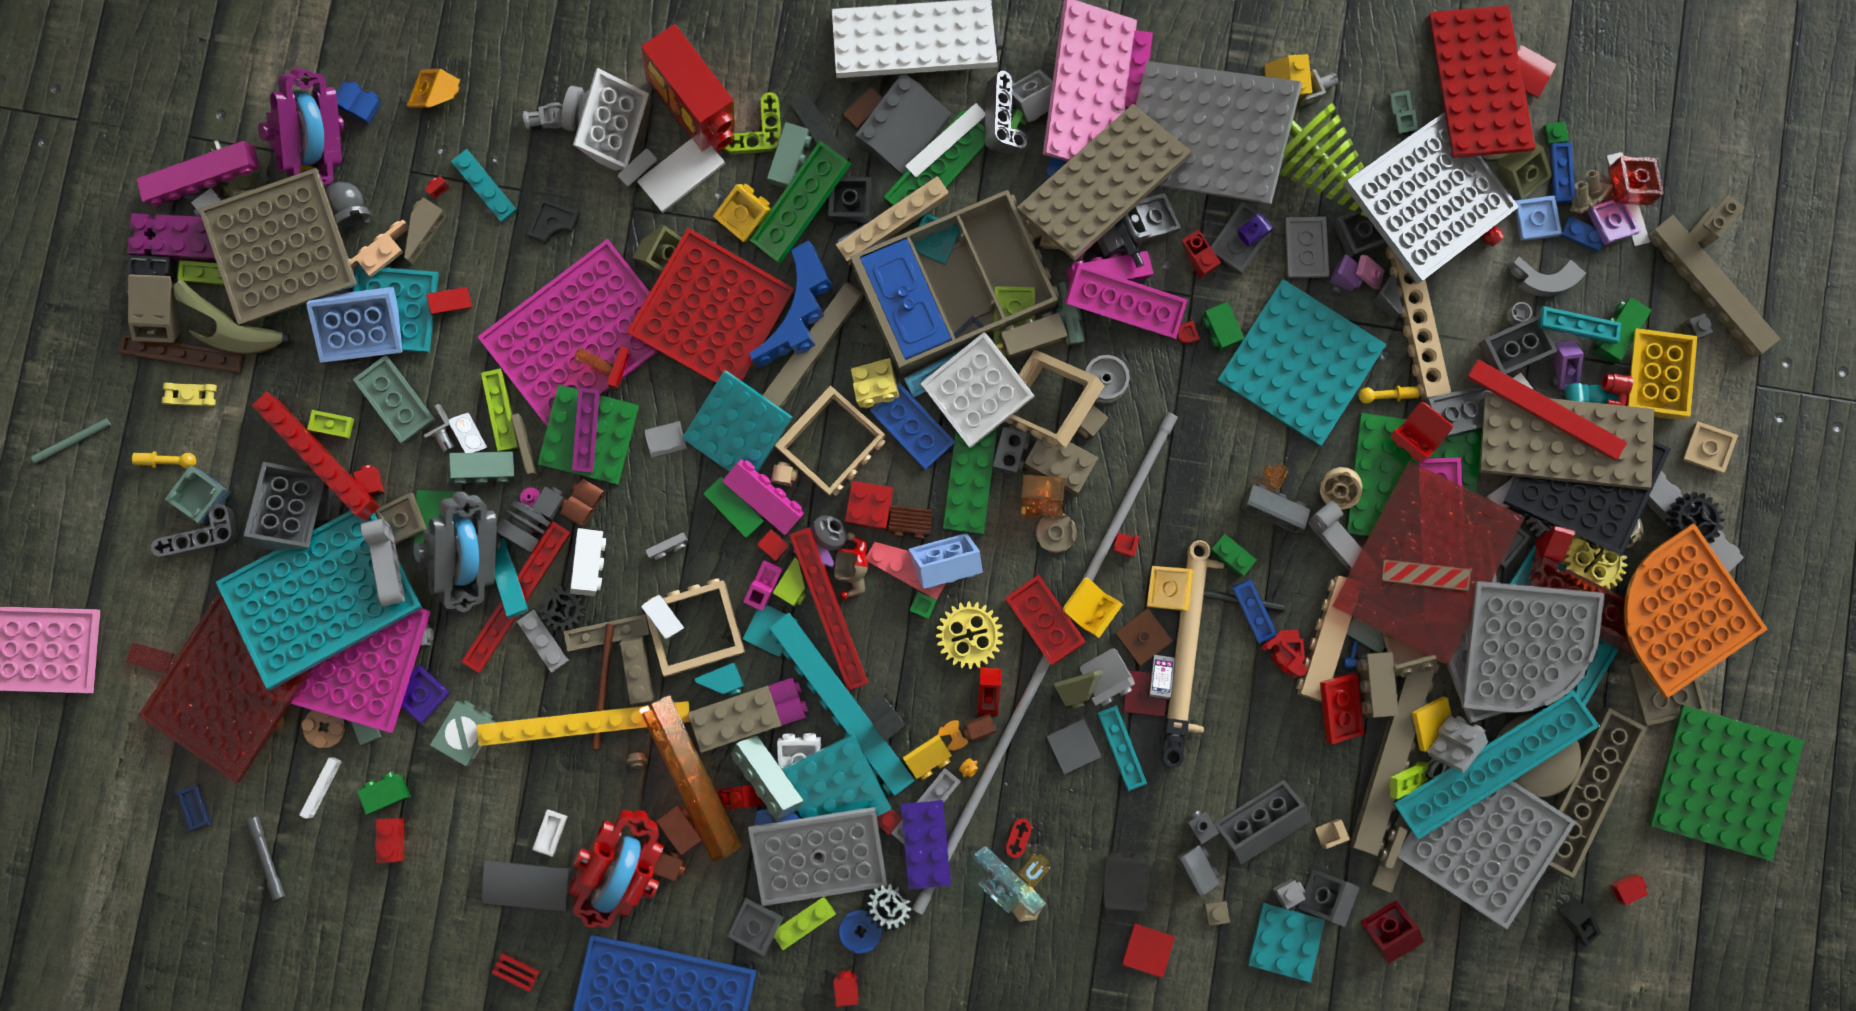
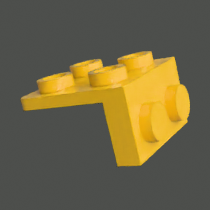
M1084 578L1063 607V612L1082 629L1100 638L1123 604L1104 593L1089 578Z

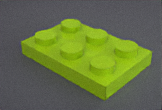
M995 286L994 288L995 296L1005 318L1035 305V287ZM994 310V322L999 320ZM1020 321L1015 324V327L1023 325ZM1003 330L994 332L995 345L1002 343L1000 334Z

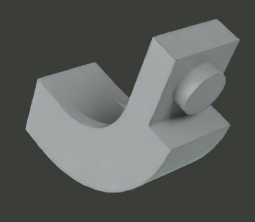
M1520 257L1516 258L1508 266L1516 278L1523 280L1519 284V288L1532 295L1542 297L1555 296L1567 291L1586 274L1572 260L1568 261L1556 274L1544 275L1535 271Z

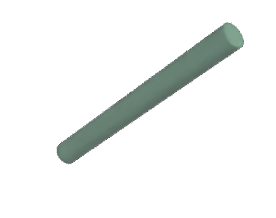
M106 418L31 456L36 464L109 427L111 424Z

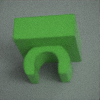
M1018 109L1011 110V128L1021 131L1017 125H1025L1026 121L1022 118L1024 113Z

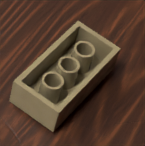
M769 686L688 712L701 753L783 726L781 725Z

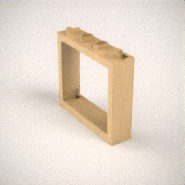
M1034 349L1019 373V376L1029 389L1043 368L1086 386L1057 434L1016 415L1010 416L1004 423L1008 425L1013 423L1016 428L1025 433L1028 430L1037 439L1041 440L1043 437L1054 447L1060 445L1066 448L1105 385L1097 376Z
M830 385L775 444V447L822 491L831 497L833 494L835 496L838 495L844 488L842 484L847 479L849 481L852 480L858 473L856 469L861 464L864 466L871 459L870 454L875 449L878 451L885 444V434ZM834 399L876 438L840 477L828 487L787 448Z
M719 578L708 581L706 586L700 587L699 584L690 586L686 592L680 593L679 590L667 594L668 597L662 599L668 605L719 589L735 646L668 666L658 629L646 614L664 677L745 654L726 583L720 581Z

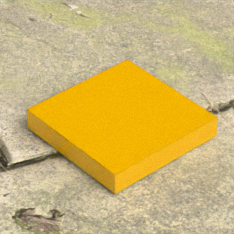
M1152 566L1147 607L1188 611L1193 570Z
M1442 696L1412 712L1420 751L1426 752L1439 737L1437 732L1449 716L1452 717L1447 697Z

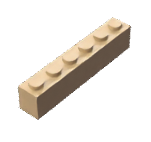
M937 176L837 243L836 246L847 263L851 265L850 256L887 241L949 199V192Z
M1339 575L1334 577V580H1330L1327 591H1330L1328 598L1324 599L1321 606L1323 614L1321 618H1318L1315 625L1317 633L1309 644L1311 652L1309 658L1306 657L1303 663L1307 668V672L1303 677H1299L1296 689H1299L1298 695L1322 702L1320 682L1333 678L1362 583Z

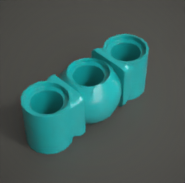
M1574 383L1565 386L1566 400L1606 404L1607 399L1618 401L1619 394L1602 390L1601 385L1588 386L1587 384Z

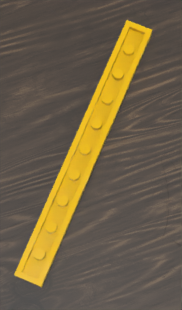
M689 701L477 725L479 746L689 723L691 722L688 714L690 712Z

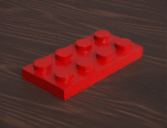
M1037 575L1005 597L1051 666H1054L1086 643L1068 615L1063 612V608L1040 575Z

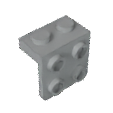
M1115 648L1108 650L1080 667L1083 675L1099 670L1103 672L1093 692L1095 697L1092 700L1095 705L1100 703L1102 706L1114 701L1112 696L1118 693L1120 696L1132 691L1130 686L1135 684Z

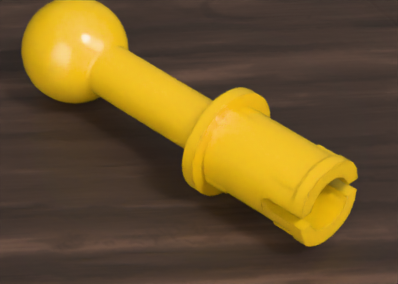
M1399 385L1396 386L1395 390L1373 391L1371 388H1363L1359 392V400L1364 404H1369L1374 399L1396 398V401L1400 402L1401 399L1419 398L1418 386L1400 387Z
M153 451V453H133L132 463L133 465H148L156 468L157 464H174L188 469L189 466L194 467L196 465V457L191 453H184L180 457L157 456V452Z

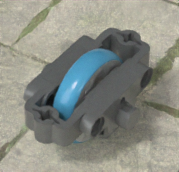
M456 492L451 498L441 501L439 517L429 520V528L424 530L423 543L414 544L413 549L415 560L423 562L428 569V588L432 595L438 594V599L447 609L456 608L460 612H466L473 605L482 603L485 586L494 585L496 551L500 550L501 547L500 537L496 532L497 522L494 511H487L486 504L478 496H468L465 492ZM469 583L472 584V588L470 590H465L463 587H460L463 585H467Z

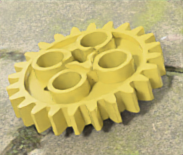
M1574 536L1565 559L1560 563L1566 565V568L1562 571L1570 573L1567 579L1574 578L1573 585L1575 586L1580 583V590L1587 587L1588 592H1593L1594 590L1598 593L1602 591L1607 592L1616 587L1617 583L1623 580L1621 577L1626 574L1622 569L1628 565L1622 561L1627 556L1622 555L1618 557L1603 550L1595 558L1594 556L1601 549L1592 545V549L1588 542ZM1593 561V565L1589 566L1584 573V569Z
M968 601L967 607L959 603L958 610L952 606L953 613L950 614L946 611L947 619L940 618L944 625L937 626V629L942 631L941 634L936 635L937 638L942 639V641L937 643V646H944L941 654L947 652L946 660L953 658V665L958 661L961 662V668L964 667L965 663L968 664L969 669H972L973 663L980 668V661L987 665V657L994 659L995 657L992 652H999L1000 650L996 645L1003 643L998 640V637L1003 636V633L997 631L1002 625L995 624L999 618L991 617L993 610L986 613V605L979 609L978 602L974 607H971L970 601ZM979 617L982 620V626L974 628L971 625V619ZM960 623L963 627L962 632L959 634L953 633L951 625ZM987 629L986 633L974 635L972 641H969V638H964L952 642V638L966 635L967 630L974 633ZM985 637L988 640V646L980 648L977 645V639ZM959 643H966L969 648L968 652L965 654L959 653L957 645Z

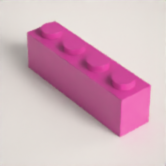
M1148 251L1140 252L1144 263L1140 268H1136L1133 258L1129 253L1121 256V253L1111 255L1108 259L1097 257L1087 263L1083 261L1074 262L1066 271L1069 284L1076 264H1081L1133 282L1148 280L1154 273Z
M741 459L722 482L786 535L804 514L802 507L795 501L791 502L782 489L771 485L768 477L754 470L755 467L749 461Z

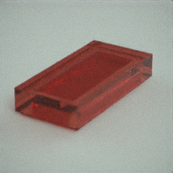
M132 643L126 663L168 674L174 653Z

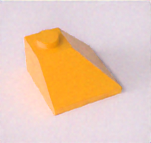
M442 69L420 70L407 107H432L452 99L458 92L460 80Z

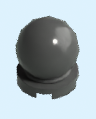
M336 182L325 189L340 234H344L343 230L353 228V231H356L370 222L368 218L371 217L369 209L363 206L362 193L349 182Z

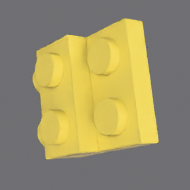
M890 358L851 368L856 401L860 408H869L877 403H887L895 398H899Z

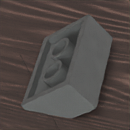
M1258 483L1250 486L1240 508L1295 534L1305 530L1310 509L1306 508V504L1297 500L1292 502L1286 499V495L1280 492H1275L1274 494L1268 491V487Z

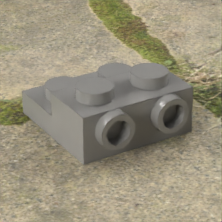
M1449 716L1437 731L1439 737L1427 752L1430 757L1464 773L1488 743L1484 729L1479 725L1474 724L1472 727L1460 716L1456 718Z

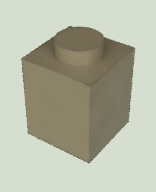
M1092 405L1077 432L1084 438L1089 437L1092 439L1109 417Z

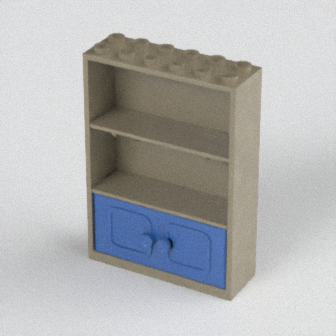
M1008 190L850 256L851 267L899 375L949 355L954 350L962 349L983 332L991 337L994 335V332H999L1005 327L1015 325L1034 315L1035 317L1056 308L1059 297L1058 290L1055 285H1051L1049 270L1047 267L1043 268L1041 263L1043 260L1039 249L1035 250L1033 235L1031 231L1026 230L1024 226L1026 220L1018 213L1016 208L1018 206L1014 194L1010 195ZM955 225L957 227L959 236L946 265L916 252L912 242L920 241L929 235L936 234L938 231L946 230L950 226ZM949 247L943 249V252H947ZM995 286L1035 287V305L1005 318L995 296L994 288ZM994 310L999 320L994 322ZM972 316L984 325V327L979 328L972 322L956 338L953 335Z

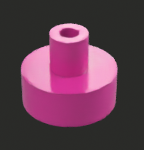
M527 488L521 493V503L533 507L541 493L535 488Z

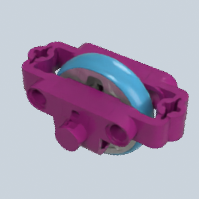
M296 67L290 73L282 74L279 77V92H271V111L266 112L267 122L258 124L259 137L262 141L269 140V146L275 150L277 169L280 173L287 172V178L308 171L303 170L300 172L301 166H310L318 162L323 185H328L334 179L333 167L341 166L342 163L340 133L344 130V124L341 116L338 115L337 95L333 87L326 88V80L323 75ZM292 85H295L303 89H308L313 86L312 96L304 90H292Z

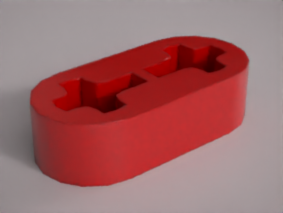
M1017 819L1008 837L1006 852L1013 858L1023 855L1031 834L1032 827L1026 819ZM1025 822V827L1028 830L1027 832L1023 831L1020 838L1018 837L1019 830L1016 826ZM1016 839H1019L1018 846L1021 848V851H1016L1015 854H1012V849L1009 846L1010 844L1014 845Z

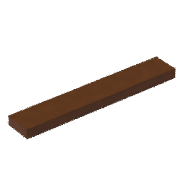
M125 333L122 335L119 353L122 355L238 374L242 372L245 354L231 353L216 348L186 343L132 341L131 334Z

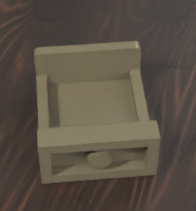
M1727 195L1716 209L1713 206L1708 208L1689 231V234L1702 249L1722 236L1744 209V206L1730 195Z
M1421 613L1380 624V633L1387 653H1393L1395 677H1407L1419 670L1429 671L1437 665V658L1430 646Z

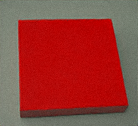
M1134 923L1122 965L1163 978L1175 936Z

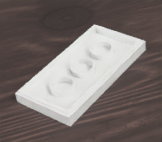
M691 138L637 182L661 212L664 213L724 166L725 161L712 146L702 152Z

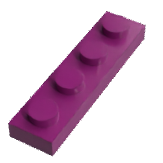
M578 389L572 471L594 472L600 398L599 389Z

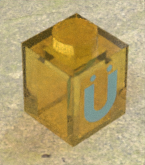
M1032 854L1017 874L1035 888L1050 870L1047 866L1049 861L1041 854L1038 856Z

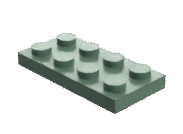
M387 355L353 379L402 445L435 421V418Z

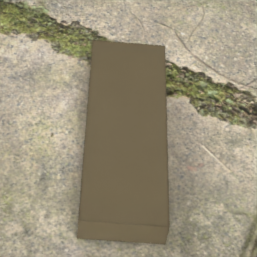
M519 414L511 415L526 474L531 477L537 476L538 473L523 418Z

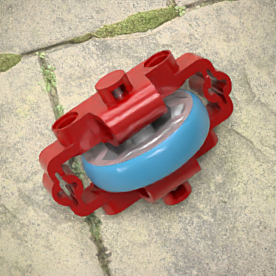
M623 810L617 816L614 824L604 820L588 851L580 848L577 852L573 866L578 868L569 886L568 893L575 896L573 913L575 916L582 918L585 926L590 928L596 926L610 927L617 914L627 917L633 906H637L641 896L652 899L656 893L659 882L652 879L653 868L661 855L663 845L656 842L659 835L658 825L654 821L649 820L646 812L641 810L635 812ZM627 825L631 828L633 834L637 836L648 834V836L640 844L636 838L628 835L621 836L623 826ZM593 890L591 902L583 903L584 900L588 899Z

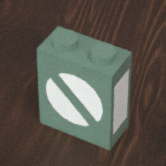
M466 700L463 703L456 701L430 745L461 764L471 766L482 748L478 744L477 725L497 722L492 720L493 716L483 710L481 713L474 710L475 705Z

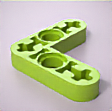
M768 92L761 98L763 132L733 133L735 143H741L740 139H743L744 148H741V144H735L734 148L728 145L725 147L728 153L743 154L773 152L777 150L781 138L779 100L776 94ZM768 99H772L775 102L772 103L773 112H769ZM774 117L777 123L775 126L769 127L766 125V120ZM770 132H774V139L776 140L774 145L767 142L771 139ZM756 138L758 140L757 146L749 147L747 145L748 139Z

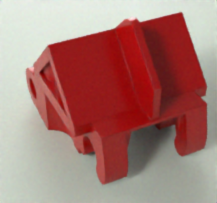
M1282 630L1263 644L1261 648L1263 651L1274 648L1275 651L1270 656L1272 658L1271 661L1288 676L1295 678L1306 674L1307 668L1302 663L1305 660L1303 639L1299 637L1298 630Z

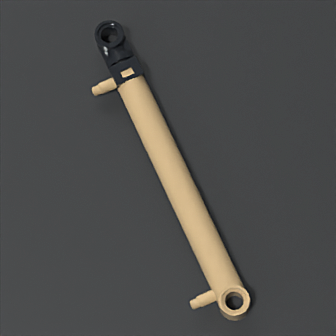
M1202 540L1193 542L1187 550L1186 569L1193 570L1188 611L1180 612L1172 691L1164 733L1171 734V736L1165 735L1163 752L1161 754L1162 763L1169 768H1177L1184 761L1186 738L1179 736H1187L1188 732L1203 733L1204 731L1203 726L1189 724L1188 715L1207 567L1223 569L1224 562L1208 559L1210 547ZM1198 546L1203 549L1202 557L1194 554V547ZM1171 751L1175 752L1178 756L1175 763L1168 761L1167 756Z

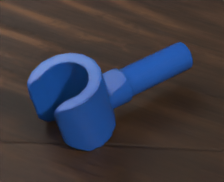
M1353 641L1350 657L1343 658L1344 669H1352L1357 664L1355 657L1358 641Z

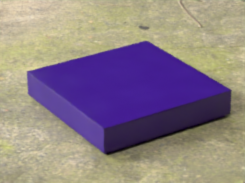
M418 665L411 673L401 707L420 724H423L451 692L421 665Z

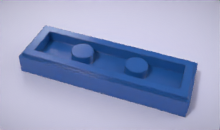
M1551 143L1549 149L1553 196L1555 195L1556 203H1572L1575 198L1572 144Z
M1250 578L1233 586L1232 589L1258 644L1275 637L1277 632L1252 579Z

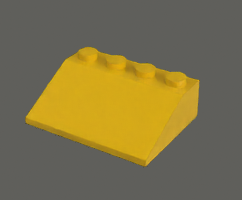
M1634 329L1630 376L1633 378V387L1628 395L1627 406L1654 409V416L1659 418L1682 421L1690 417L1697 336Z

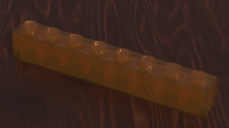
M670 695L640 709L712 862L726 858L741 849L742 845Z

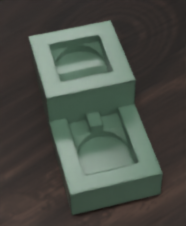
M1410 90L1388 94L1397 133L1418 130L1416 111L1412 109Z

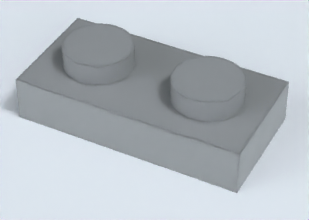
M680 533L647 549L646 552L651 560L655 558L657 561L666 557V553L673 549L676 552L685 548V544L689 541L684 533Z

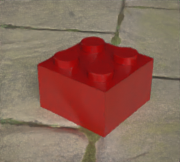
M852 481L845 523L847 525L886 531L893 488Z

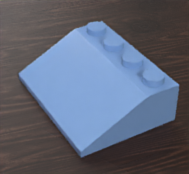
M394 287L333 294L309 300L306 303L320 363L402 352L399 313Z

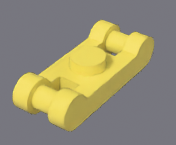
M163 383L165 393L164 397H162V404L215 406L214 392H217V385ZM173 391H178V398H173ZM202 392H206L205 398L201 399Z

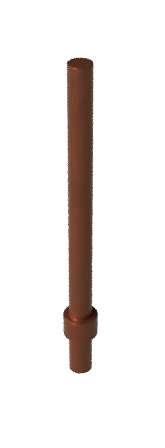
M606 623L596 711L605 710L614 624ZM604 732L593 733L592 749H600L601 736Z

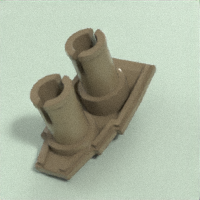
M1598 170L1587 171V182L1580 181L1574 185L1576 194L1574 195L1575 198L1572 201L1570 211L1583 213L1587 209L1593 208L1605 198L1613 185L1599 182Z

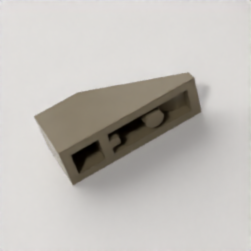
M424 197L415 203L410 218L404 258L412 265L447 217V214Z

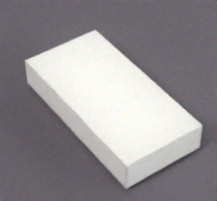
M547 809L532 850L553 857L568 816Z

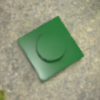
M1566 122L1550 123L1543 126L1547 146L1551 143H1567L1569 141Z
M918 592L910 611L929 619L937 600Z

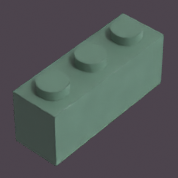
M785 122L767 177L770 185L786 189L798 172L799 167L804 164L806 155L803 154L805 148L810 147L812 140L809 129Z

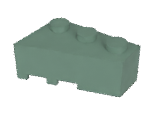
M513 452L449 453L446 459L447 484H466L472 482L484 484L488 483V481L508 483L514 477Z

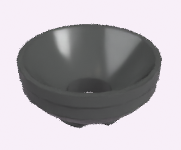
M823 515L818 517L811 525L814 540L824 549L838 550L847 539L846 529L842 521L835 517ZM830 523L835 524L838 527V531L833 530L830 527Z

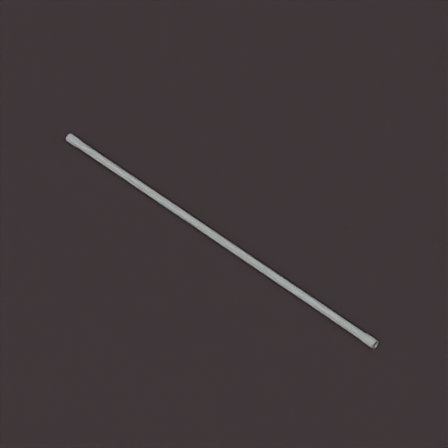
M1170 412L1166 413L1159 431L1083 579L1089 578L1093 582L1162 445L1178 418L1176 415ZM1044 655L947 841L949 860L1050 666L1049 661ZM936 887L923 888L912 910L923 915Z

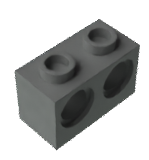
M1003 427L993 470L1016 475L1017 470H1022L1024 459L1021 458L1022 451H1027L1029 439H1026L1027 433ZM1015 437L1020 441V444L1013 447L1009 444L1008 440ZM1012 457L1015 464L1013 466H1006L1003 459Z

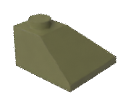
M661 225L641 241L633 259L661 274L682 237L665 225Z
M1102 670L1094 671L1054 683L1064 705H1072L1073 709L1085 706L1084 701L1090 700L1103 672Z

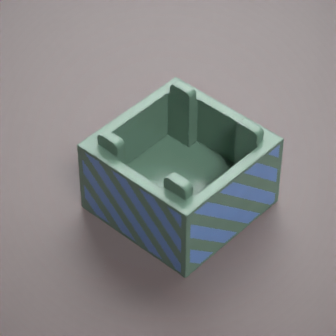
M189 466L165 500L197 523L207 526L210 522V508L216 504L222 505L232 492L201 470Z

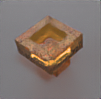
M1279 462L1275 468L1266 465L1263 471L1265 476L1270 478L1271 485L1280 489L1288 472L1286 465Z

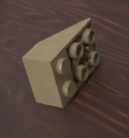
M129 274L128 324L132 341L173 343L182 331L170 276Z

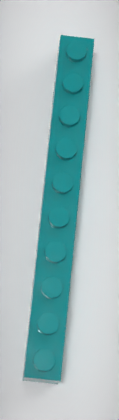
M786 614L769 628L772 631L769 633L770 637L776 644L778 642L784 647L781 650L788 660L791 658L797 664L794 669L800 677L806 676L809 680L806 685L813 694L818 692L821 697L819 700L825 710L830 709L834 714L831 718L838 727L842 725L847 731L844 733L845 737L852 734L855 735L863 753L872 765L871 768L876 778L880 775L884 783L881 785L886 792L897 795L914 782V778L791 614Z

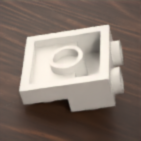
M815 733L803 734V737L795 738V734H783L782 738H779L777 741L779 767L782 769L821 750V737H816Z

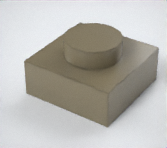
M1227 901L1205 904L1209 926L1230 923Z

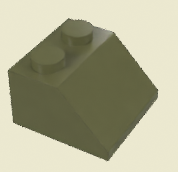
M1536 143V148L1533 152L1509 153L1496 163L1501 179L1519 200H1524L1552 178L1544 148Z

